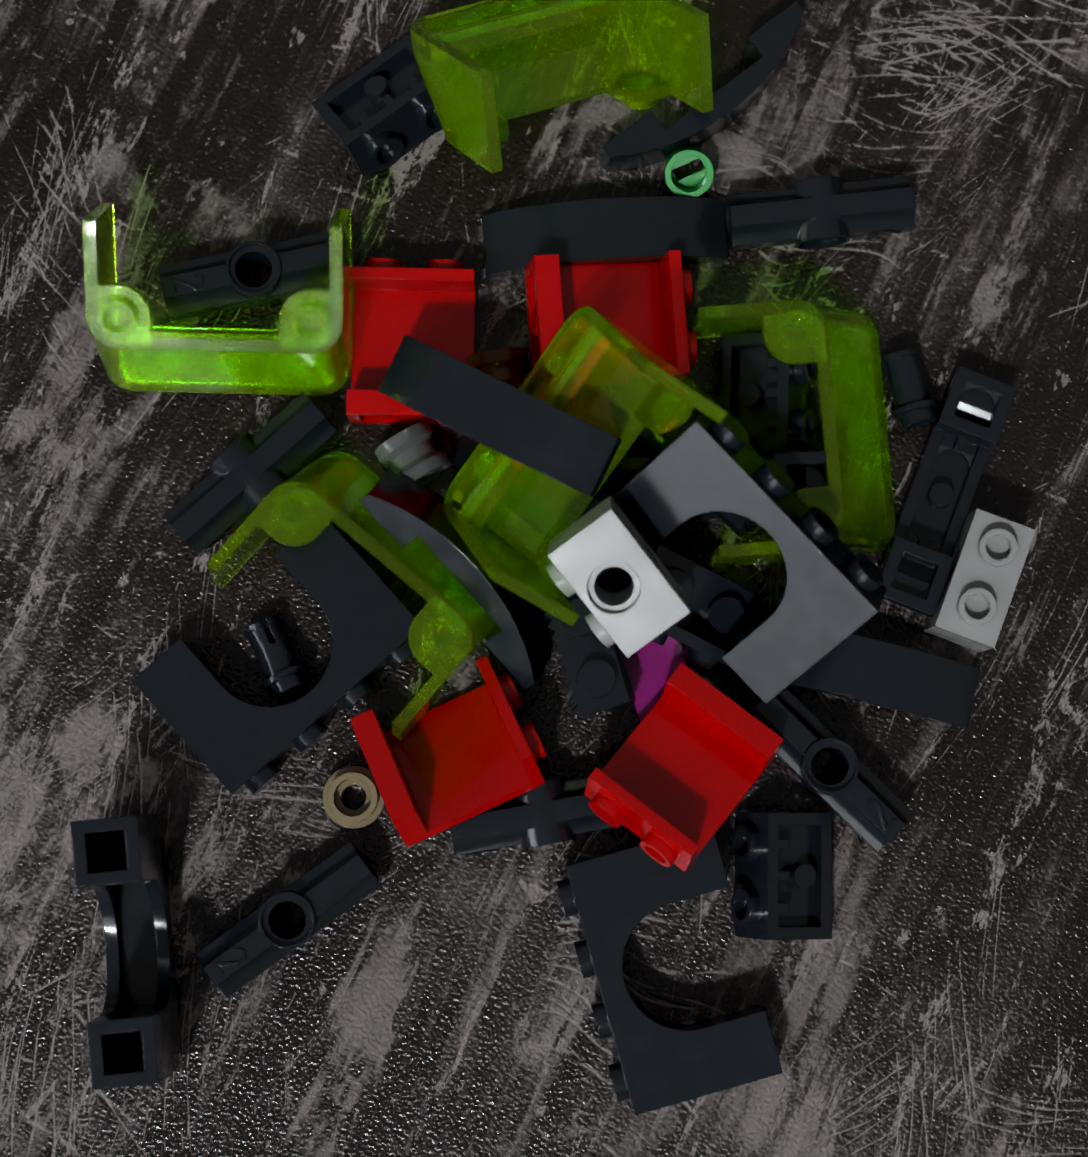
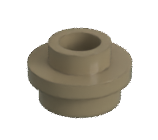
M349 766L336 771L328 779L323 790V805L326 813L336 824L345 828L356 829L371 824L379 817L385 805L371 771L364 767ZM351 785L362 787L366 793L364 805L356 810L348 808L343 801L344 791Z

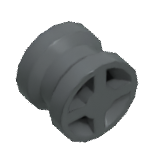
M421 421L405 428L383 442L374 451L380 464L387 465L392 472L408 477L422 485L430 482L451 466V461L446 453L437 451L431 442L433 431L427 421Z

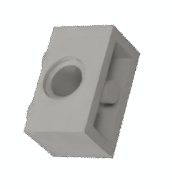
M611 495L549 541L547 556L552 562L546 565L548 574L564 595L570 597L574 593L578 594L591 611V613L585 616L588 625L607 648L616 643L628 658L691 612L689 597ZM618 567L627 571L632 577V581L623 591L610 593L601 589L596 583L595 579L598 574L606 568Z
M978 508L967 514L952 555L955 559L933 617L927 616L922 631L977 652L995 648L1036 530Z

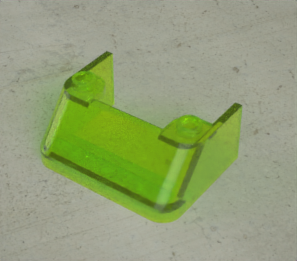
M485 0L420 17L409 26L412 51L448 143L491 174L503 170L500 142L509 136L508 120L604 93L623 101V105L630 109L651 108L659 104L660 98L672 95L702 113L714 110L709 14L683 0Z
M101 203L82 220L86 320L104 369L110 380L120 388L141 392L300 395L303 393L305 396H324L336 392L346 382L352 364L351 209L339 208L329 226L330 288H304L291 294L280 310L279 329L153 326L152 309L146 296L129 284L117 283L114 203Z
M802 300L698 307L692 324V329L695 331L697 339L720 337V335L763 332L765 346L777 360L787 364L818 363L817 378L828 486L803 488L795 493L810 508L818 507L832 519L839 531L838 538L855 556L857 554L871 555L885 547L893 537L896 520L879 337L876 327L871 320L855 311ZM776 541L718 545L711 555L712 568L785 562Z
M590 306L578 309L565 321L518 388L622 439L598 491L644 427L656 434L666 433L671 429L682 426L690 417L694 407L719 424L727 415V412L690 378ZM479 443L447 490L443 504L446 517L491 580L571 626L574 625L579 618V614L562 594L546 570V565L552 562L547 556L548 544L551 539L579 519L593 498Z
M330 452L322 455L275 487L206 565L213 582L223 589L269 536L286 546H303L314 541L333 522L428 602L410 625L408 643L415 659L429 670L433 676L392 722L391 733L401 741L480 650L498 625L420 536H417L401 549L359 502L380 477L356 457L344 452Z

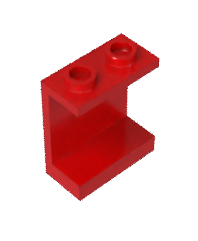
M669 250L658 262L560 265L559 254L534 255L524 268L533 390L624 386L636 375L642 376L648 372H651L662 384H676L690 373V366L696 364L697 338L693 329H687L685 305H690L692 300V277L688 268L682 269L681 250Z
M370 258L365 260V267L350 266V280L354 289L351 389H347L346 415L350 423L414 425L421 421H427L428 425L445 426L378 390L405 334L467 364V357L474 354L475 269H463V262L452 259L427 261L426 268L402 267V261L393 258Z
M487 655L475 660L486 683L481 687L388 730L383 729L373 709H369L349 719L391 821L407 848L545 784L536 761L546 757L547 754L532 722L519 726L513 711L523 707V703L509 673L507 672L496 677Z
M681 663L666 681L661 698L602 770L596 767L590 774L584 795L591 800L588 805L601 820L615 828H619L623 824L642 839L639 843L641 848L653 860L665 867L675 864L682 871L686 872L775 758L784 739Z

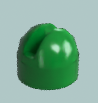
M691 145L679 147L668 156L665 162L664 173L666 183L670 190L678 196H700L709 189L713 182L714 169L709 155L699 147ZM698 158L701 159L703 165L689 169L675 177L674 169Z

